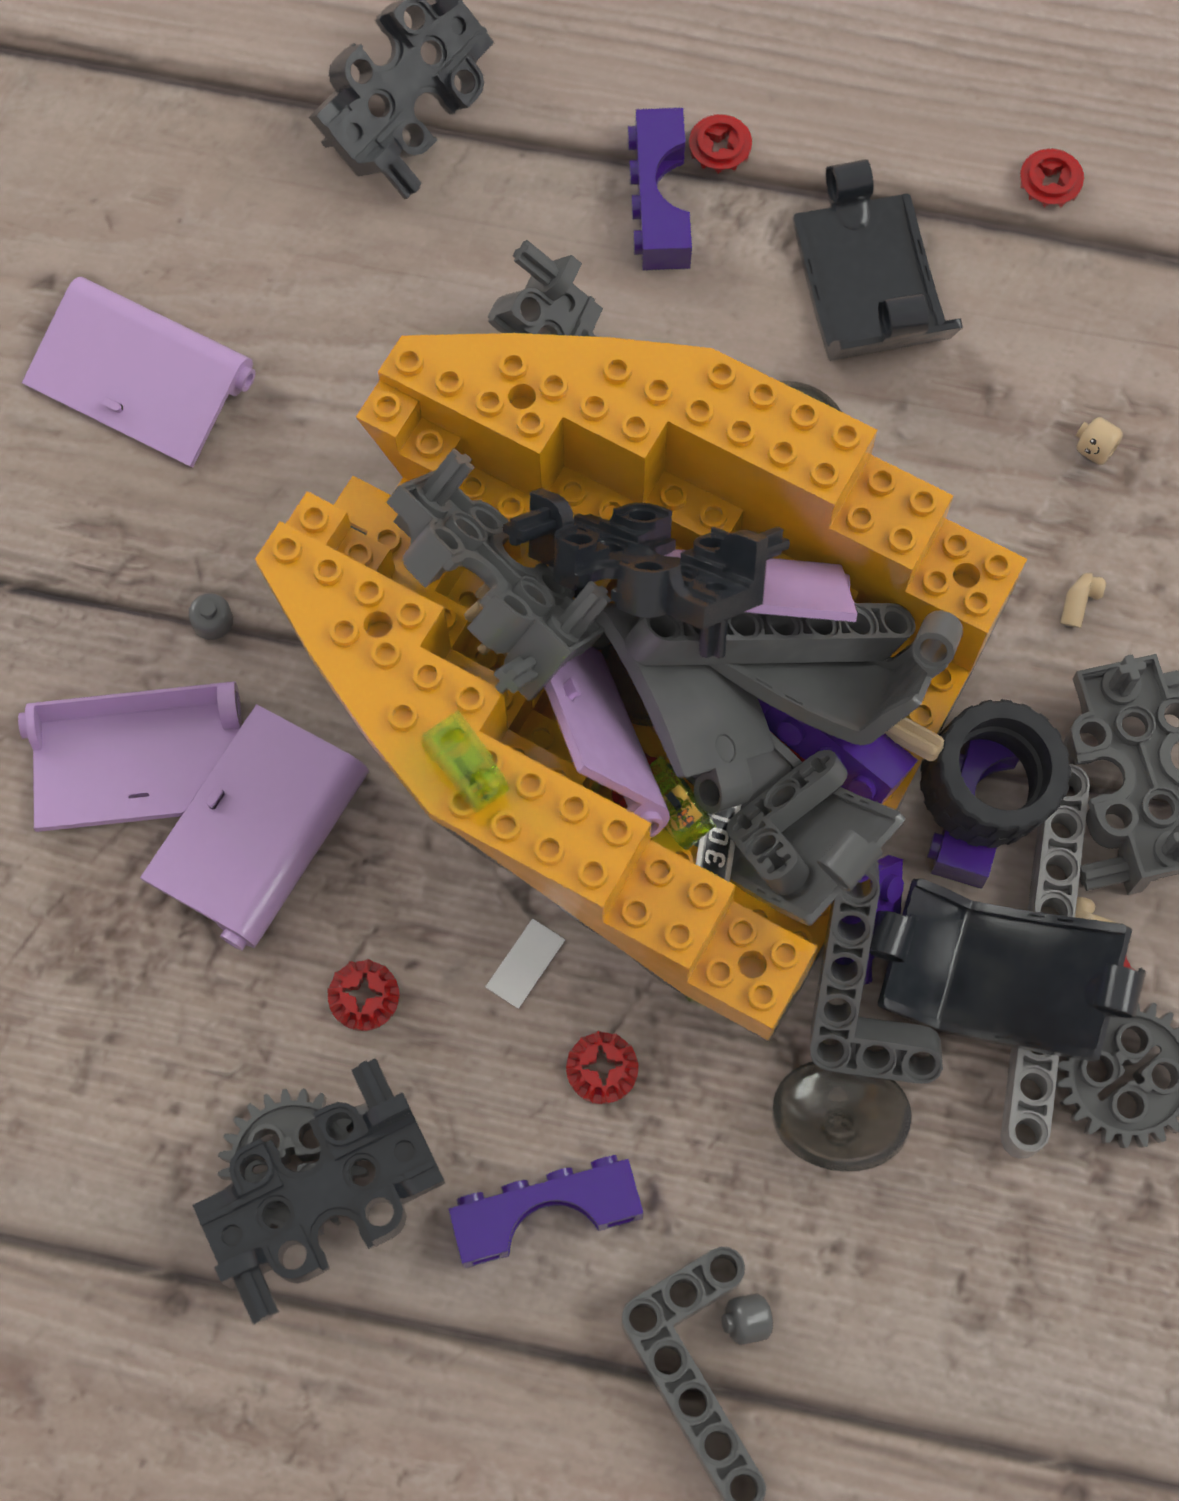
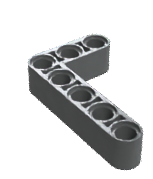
M877 861L865 874L869 877L866 881L857 883L851 891L843 890L831 903L811 1022L810 1056L815 1065L827 1071L927 1084L935 1081L943 1070L941 1039L937 1032L932 1028L922 1025L858 1016L880 893L879 863ZM848 915H854L862 920L855 924H847L841 919ZM840 957H848L853 959L854 962L848 965H841L836 963L835 960ZM833 998H841L847 1002L842 1005H834L828 1001ZM832 1038L839 1041V1043L834 1045L822 1042L825 1039ZM872 1045H880L885 1047L883 1050L880 1051H872L867 1049ZM917 1052L930 1053L929 1056L923 1058L913 1056Z
M718 1247L709 1251L631 1299L622 1312V1327L722 1500L735 1501L730 1493L731 1481L737 1475H746L754 1481L756 1486V1494L752 1501H763L766 1495V1484L763 1476L674 1328L739 1286L745 1274V1263L742 1256L730 1247ZM719 1258L731 1261L736 1270L735 1278L727 1283L715 1280L710 1272V1264ZM687 1283L693 1287L696 1293V1301L691 1306L679 1307L672 1302L670 1289L675 1284ZM639 1307L650 1309L656 1317L655 1327L648 1332L636 1331L629 1321L631 1312ZM664 1348L676 1351L681 1360L680 1369L671 1375L659 1372L654 1364L655 1354ZM695 1390L704 1397L706 1405L702 1415L689 1417L681 1411L679 1398L685 1391ZM713 1432L724 1434L731 1444L730 1453L723 1460H714L705 1452L704 1441Z

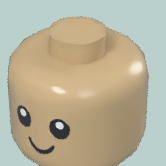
M1101 417L1095 418L1090 424L1084 422L1076 434V437L1080 438L1077 450L1081 455L1094 463L1103 465L1117 449L1123 437V432L1120 428Z

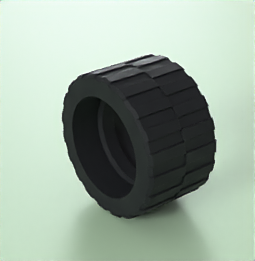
M1005 699L1000 701H981L978 705H971L955 717L938 734L943 737L944 745L935 761L924 759L920 768L921 780L919 782L920 790L923 792L925 799L924 803L940 828L943 827L949 832L950 836L957 840H963L968 845L997 848L1000 845H1010L1017 842L1054 814L1061 806L1060 802L1066 797L1068 792L1071 766H1069L1068 757L1070 756L1067 746L1064 745L1061 739L1062 736L1057 728H1054L1048 722L1049 719L1042 713L1039 714L1032 710V707L1028 705L1014 703L1012 700ZM977 739L990 740L1003 745L1016 755L1023 765L1028 778V797L1023 807L1017 810L997 809L979 800L969 790L963 780L959 766L960 749L964 743Z

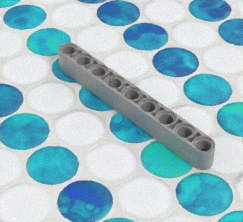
M1069 764L1071 766V777L1068 784L1073 788L1075 796L1064 797L1060 802L1061 806L1056 812L1037 827L1028 911L1041 912L1042 907H1051L1061 916L1075 917L1090 784L1089 778L1082 768ZM1059 823L1064 825L1069 830L1070 837H1058L1052 831L1051 824ZM1046 866H1059L1065 873V880L1051 878L1046 871ZM1011 1047L1001 1128V1143L1005 1151L1013 1157L1019 1159L1029 1158L1048 1143L1051 1133L1059 1056L1046 1053L1044 1055H1036L1029 1050ZM1021 1081H1034L1040 1088V1099L1031 1100L1023 1095L1020 1087ZM1025 1124L1034 1131V1145L1022 1144L1015 1135L1016 1125Z

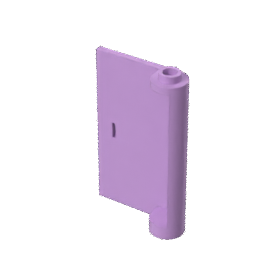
M80 276L75 278L67 288L22 383L193 468L228 395L236 396L241 391L246 392L254 381L255 370L252 369L253 362L251 358Z
M675 549V551L665 556L680 557L681 552L686 550ZM775 558L766 561L763 604L746 611L749 613L856 622L857 610L850 592V575L844 573L842 565Z
M591 646L583 654L576 656L561 667L547 683L545 689L577 772L623 795L628 806L626 810L651 823L650 837H653L660 833L667 825L670 814L606 660L599 650Z
M236 681L27 703L25 712L19 713L18 725L22 739L28 738L33 749L35 832L182 816L242 726L240 696Z
M256 704L140 878L147 884L213 920L223 930L220 937L231 946L243 951L246 945L255 948L369 773V769L349 753Z

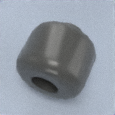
M215 593L203 594L198 596L189 607L188 617L194 632L201 638L217 640L224 637L233 626V614L230 606L220 595Z
M750 1294L735 1297L727 1302L725 1314L721 1318L722 1327L725 1333H729L735 1343L745 1345L764 1341L771 1336L773 1316L771 1308L763 1296L760 1294Z

